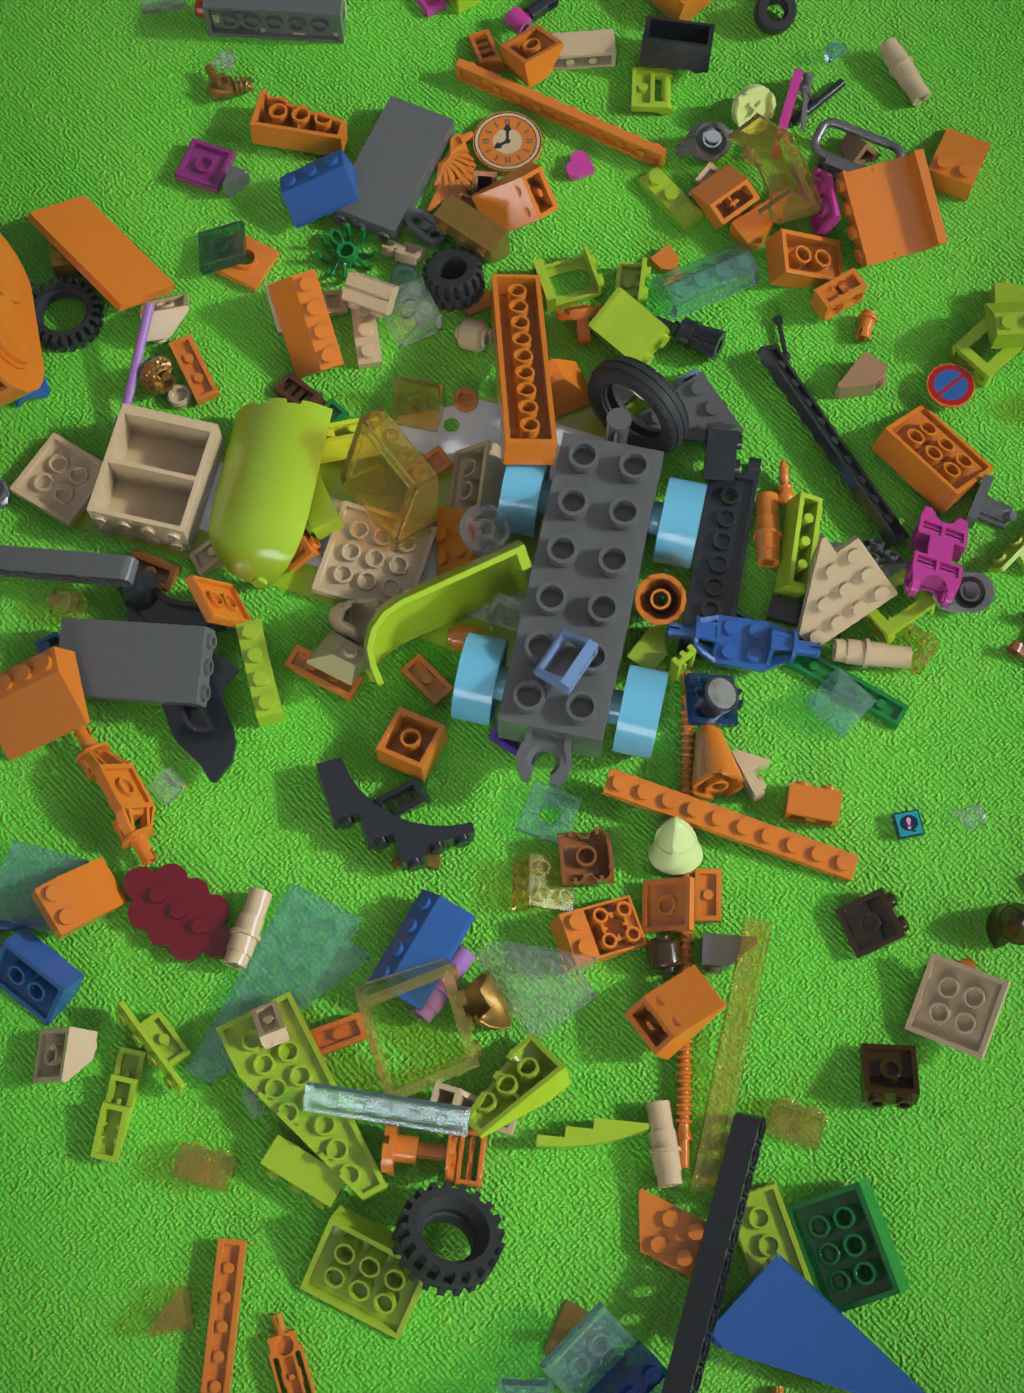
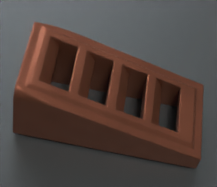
M289 372L272 389L281 398H286L289 403L301 404V401L307 395L308 397L305 401L320 405L326 403L321 393ZM293 383L294 386L286 393L285 391Z

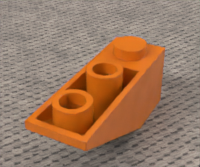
M789 188L773 193L767 201L762 204L757 203L749 212L744 215L740 214L731 221L729 236L745 255L765 244L787 204L790 193Z

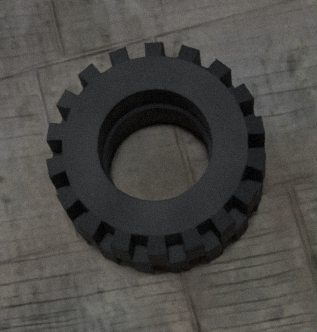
M450 247L447 250L443 248L440 249L441 252L433 253L432 258H428L425 261L426 265H423L422 269L427 298L431 301V304L438 306L440 310L447 309L448 312L457 310L458 312L463 311L462 308L466 307L468 309L472 307V303L476 304L480 301L479 297H482L484 294L485 281L479 257L474 255L473 251H466L463 247L459 249Z

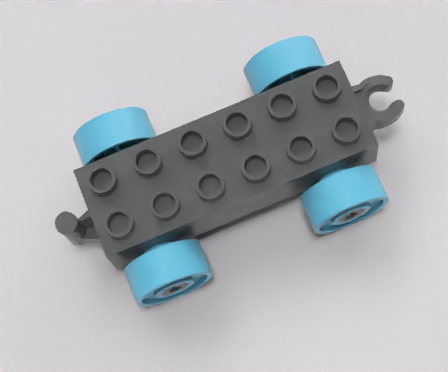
M614 408L608 412L606 416L607 430L605 440L563 433L553 480H549L551 465L506 466L497 512V530L535 538L542 513H545L510 666L506 667L509 643L507 639L469 632L458 665L452 698L451 717L491 726L498 701H501L497 717L498 737L522 742L516 754V771L522 782H529L532 778L533 767L531 761L533 757L539 752H548L556 760V766L550 773L549 784L554 789L559 788L567 781L571 772V753L595 758L601 757L608 723L617 725L613 752L651 759L668 672L630 665L624 691L615 689L648 534L657 536L653 562L690 569L707 484L670 477L664 502L655 501L664 452L628 445L631 415L623 408ZM561 629L587 637L598 644L597 655L569 696L533 673V670ZM566 641L546 671L564 677L582 649Z

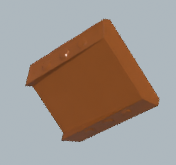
M592 829L589 833H577L575 831L557 833L562 885L614 884V862L609 832H605L602 829Z

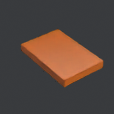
M192 574L184 579L206 622L236 628L235 624L252 620L233 584Z

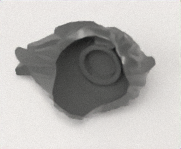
M714 120L712 122L703 121L697 123L690 129V133L680 141V144L675 145V149L678 151L677 155L678 157L689 155L707 163L714 162L728 153L734 130L728 129L722 122Z

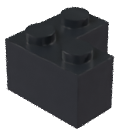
M706 424L704 479L734 481V475H739L740 460L736 459L737 450L742 449L743 435H741V431L738 430L736 425Z

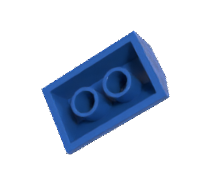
M342 149L329 153L280 177L281 195L296 228H300L359 200L355 167Z
M24 927L4 940L0 948V988L49 1026L75 996L85 975Z

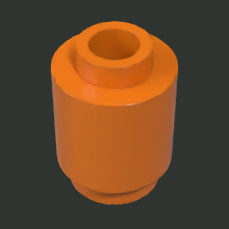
M453 624V629H448L447 644H452V649L463 650L468 633L483 634L484 628H477L478 625Z

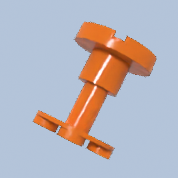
M387 1119L384 1131L385 1141L382 1146L381 1175L393 1176L396 1162L416 1164L417 1159L445 1161V1181L453 1182L457 1161L456 1146L459 1137V1127L450 1126L448 1145L419 1142V1136L399 1134V1120Z

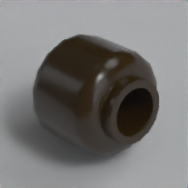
M671 935L650 939L651 943L646 946L650 969L660 971L661 976L677 972L676 967L683 963L679 940L672 938Z

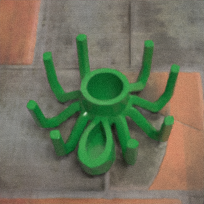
M348 222L345 223L348 242H345L343 234L339 229L331 228L329 231V240L335 249H331L327 245L323 234L320 235L324 248L327 252L336 254L335 256L326 260L318 249L315 250L318 259L325 264H330L337 259L332 271L330 269L327 270L329 278L335 275L339 265L342 263V275L345 283L347 279V266L352 269V265L356 267L355 261L364 270L372 271V262H369L367 266L358 255L374 258L377 254L376 247L373 248L371 254L356 251L362 249L365 245L366 230L365 227H361V243L354 246Z

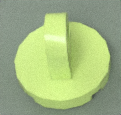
M751 84L744 87L737 95L733 96L731 110L733 121L739 128L747 132H757L763 129L769 119H772L775 114V96L767 87L761 84Z

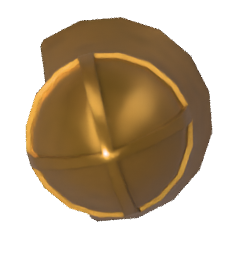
M489 970L479 974L462 991L451 1008L470 1019L473 1024H478L484 1028L504 1030L511 1026L508 1002Z

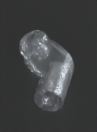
M245 1084L242 1101L253 1120H257L265 1114V1111L258 1101V1096Z

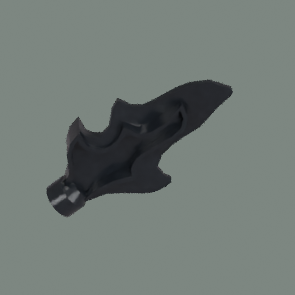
M153 571L137 572L133 587H117L122 601L127 608V620L130 622L206 626L215 630V633L228 630L226 626L206 622L197 603L176 600L164 595ZM213 653L214 670L209 680L211 695L207 701V706L194 707L161 704L178 745L200 764L212 783H218L233 764L237 747L235 730L224 706L223 693L227 683L240 671L231 661Z

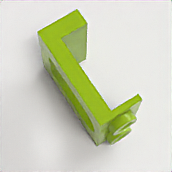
M587 245L583 246V254L546 265H544L542 258L532 260L533 275H540L542 300L547 312L601 297L602 287L605 286L604 279L601 273H597L595 268L597 267L596 257L594 253L589 252ZM575 271H583L589 275L591 282L587 288L556 297L550 278Z
M986 316L953 345L949 357L957 365L968 370L974 380L983 388L991 382L993 376L1018 353L1021 355L1024 352V347L1003 348L988 363L976 354L970 347L988 332Z
M904 568L888 577L894 588L900 585L904 587L906 572ZM920 590L913 597L916 601L890 620H887L877 609L861 620L881 642L891 644L895 640L896 633L926 612L930 616L933 615L936 601L931 592Z

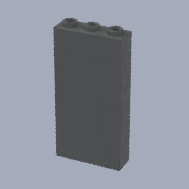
M391 96L353 164L356 172L359 200L332 212V218L341 225H345L348 222L351 227L356 228L359 232H361V227H365L366 233L377 236L384 242L390 239L398 241L406 226L405 218L408 212L416 208L437 168V163L441 161L449 146V139L455 135L454 119Z
M62 617L58 647L75 652L85 699L206 707L207 701L210 699L211 688L209 680L214 670L212 655L213 649L217 645L215 630L206 626Z

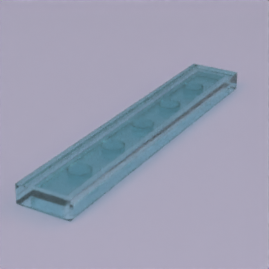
M307 1082L305 1085L303 1111L465 1137L469 1133L471 1107Z

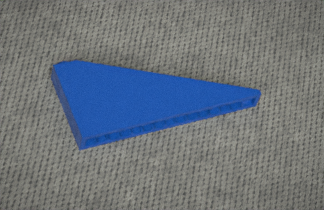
M776 1250L719 1312L712 1338V1343L719 1349L724 1347L731 1353L853 1393H926Z

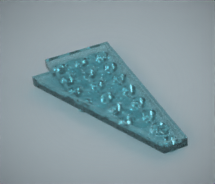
M292 883L263 933L260 943L255 947L246 970H242L187 1067L186 1072L209 1085L213 1084L234 1067L216 1028L288 991L291 992L302 1013L370 958L371 953L350 943L362 922V918Z

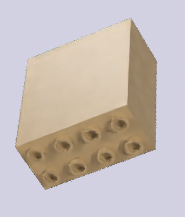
M123 403L87 507V512L96 529L102 534L112 535L114 533L131 541L140 539L153 546L162 544L169 546L175 551H192L225 448L218 424Z

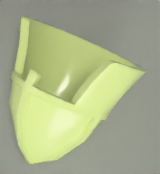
M679 816L672 817L660 825L648 851L649 860L652 865L661 872L671 875L686 874L693 871L700 865L703 858L702 847L697 840L696 833L691 825L682 818H679Z

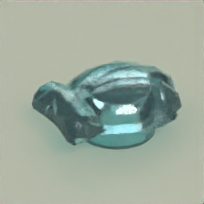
M399 264L394 269L388 283L399 286L397 295L402 298L405 291L417 284L419 273L414 265Z

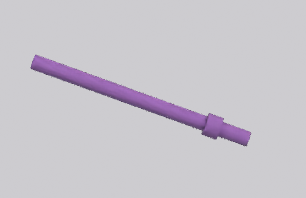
M145 303L122 404L132 405L155 307L153 304ZM116 416L114 426L116 424L118 416Z

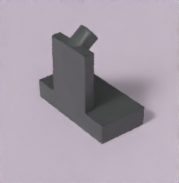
M987 474L983 476L965 519L970 529H972L978 519L1004 530L1007 522L1017 519V514L1015 511H1012L1013 507L987 497L994 477Z

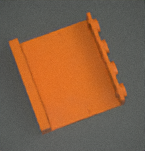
M924 149L846 172L844 170L836 175L835 187L842 197V213L847 217L849 223L847 228L848 235L854 242V258L860 264V268L938 247L948 242Z

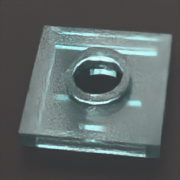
M534 781L516 830L558 845L557 833H565L572 830L583 798ZM548 807L554 808L559 814L558 821L553 825L542 822L540 820V813L543 809Z

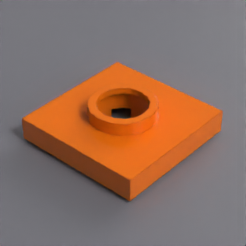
M238 231L214 267L216 273L256 292L280 254L278 250ZM244 253L255 257L254 261L248 265L238 262Z

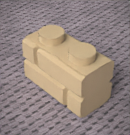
M351 271L348 273L341 300L348 302L347 306L350 308L361 310L364 307L370 310L369 314L383 318L384 315L392 313L399 286Z

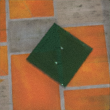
M242 220L198 233L200 271L203 275L247 262L245 225Z

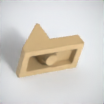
M738 749L731 751L743 776V786L752 803L761 800L766 786L761 776H756V773L767 769L771 761Z
M276 1000L250 1010L261 1044L265 1049L290 1039Z

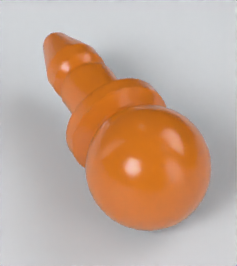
M782 459L779 466L780 485L776 486V489L778 490L779 506L786 508L787 501L793 498L795 494L791 490L793 485L788 484L789 468L786 460Z

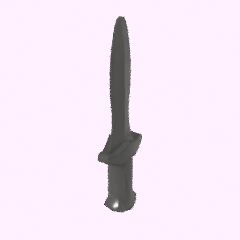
M810 72L803 73L802 86H799L801 98L803 99L801 108L802 132L805 131L807 124L808 103L813 101L811 92L813 74Z

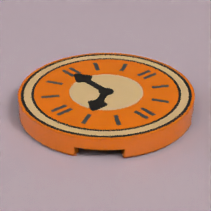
M512 111L494 113L482 120L474 132V155L477 161L490 169V171H497L498 175L506 176L528 162L534 163L539 159L542 151L540 129L532 119L521 113Z

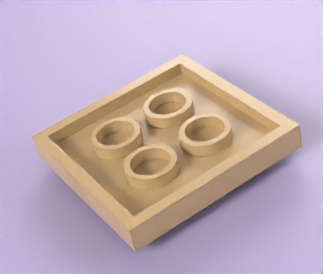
M53 432L9 489L14 495L71 528L89 504L103 461Z
M931 953L904 1029L979 1059H984L1011 982Z

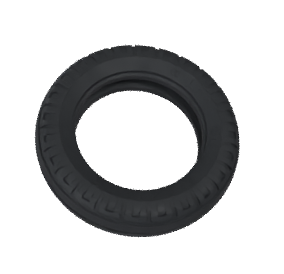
M614 356L604 360L593 370L588 381V397L592 409L606 429V416L608 412L614 408L626 409L631 415L628 445L663 451L665 456L675 451L683 443L688 433L689 418L683 400L678 392H675L676 389L671 383L667 382V379L661 373L656 372L650 365L632 357ZM615 384L624 386L643 398L656 414L661 429L651 427L635 417L621 401Z

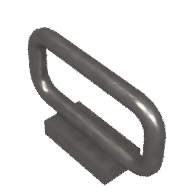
M836 118L823 120L818 125L810 143L813 154L825 161L823 170L832 174L834 180H836V175L844 170L849 172L865 166L825 151L820 147L822 137L828 128L839 129L889 149L895 153V158L905 156L904 149L897 142Z

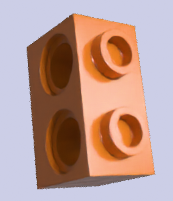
M852 268L814 289L810 305L821 320L825 322L862 301L868 285L856 269Z

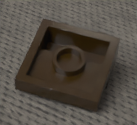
M881 887L834 910L857 959L909 937L907 931L910 930L909 923L904 915H898L895 906H898L899 903L892 891L887 892L886 888Z
M861 1043V1102H867L873 1108L883 1107L885 1103L896 1104V1107L899 1109H909L913 1105H917L920 1087L916 1046Z

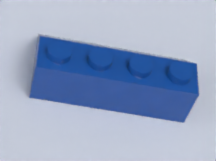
M422 889L368 981L386 995L422 1010L476 917L444 897Z

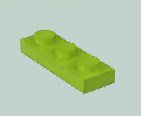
M658 166L639 179V185L685 231L703 218V212Z

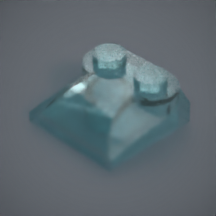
M837 667L821 686L811 694L810 698L804 703V706L843 739L877 700L843 670Z

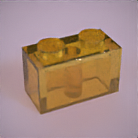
M193 1139L190 1144L182 1142L171 1175L228 1193L238 1160L232 1157L233 1152L217 1147L216 1152L206 1149V1143Z

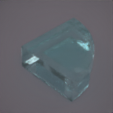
M840 40L831 41L826 46L824 59L828 63H832L846 53V47Z

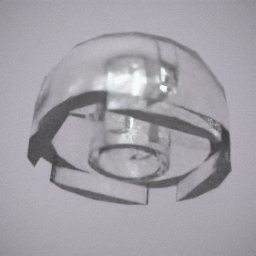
M486 504V506L480 507L477 505L470 508L464 513L460 521L459 535L464 547L470 553L480 557L505 546L510 537V525L507 515L493 505Z

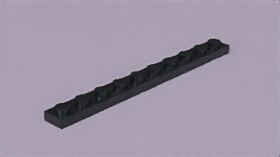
M777 344L761 346L756 352L761 359V363L769 370L776 385L786 395L789 404L800 415L801 421L811 431L816 443L822 447L829 462L835 466L842 481L852 491L855 500L866 511L868 519L877 527L881 538L889 546L904 543L909 538V535Z

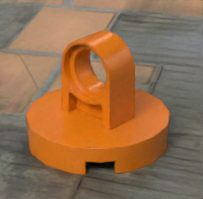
M597 303V308L595 306L591 307V304L565 307V312L562 309H557V320H574L578 345L590 344L589 317H595L604 303Z

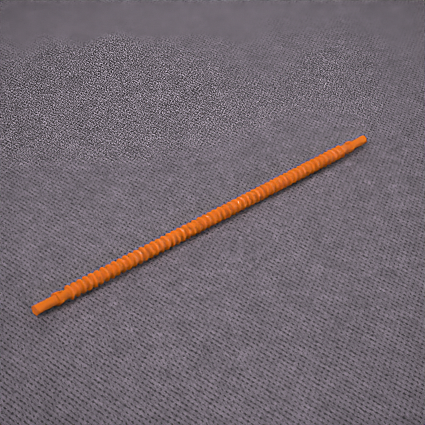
M684 671L682 696H680L682 711L679 712L682 716L679 719L682 723L679 726V729L682 730L679 733V736L682 737L679 740V743L682 744L679 747V750L682 751L679 754V757L682 759L679 762V765L682 766L679 769V772L682 773L679 776V779L682 780L679 783V786L682 787L679 792L692 796L694 794L692 790V759L694 754L692 752L695 748L692 746L695 743V740L692 739L695 736V733L692 732L695 729V726L692 725L695 722V719L692 718L695 715L692 707L695 703V697L692 696L693 672ZM691 871L680 875L681 877H691L694 875V872ZM692 931L677 932L680 936L678 940L683 955V963L680 965V969L677 970L679 974L693 965V962H690V959L694 957L690 954V951L694 949L690 946L694 942L690 938L694 934ZM689 1040L679 1049V1055L676 1056L679 1059V1063L676 1064L679 1067V1071L676 1072L679 1075V1079L676 1080L679 1083V1087H676V1090L679 1091V1095H676V1099H679V1103H676V1107H679V1111H676V1115H679V1119H676V1123H679L676 1135L678 1146L682 1149V1152H679L682 1169L689 1168V1141H692V1134L689 1129V1124L692 1123L689 1116L692 1115V1112L689 1111V1108L693 1105L689 1103V1100L693 1097L689 1095V1092L693 1089L689 1087V1084L693 1080L689 1077L693 1072L689 1069L693 1067V1064L689 1061L693 1059V1056L690 1055V1052L693 1051V1048L690 1047L693 1040Z

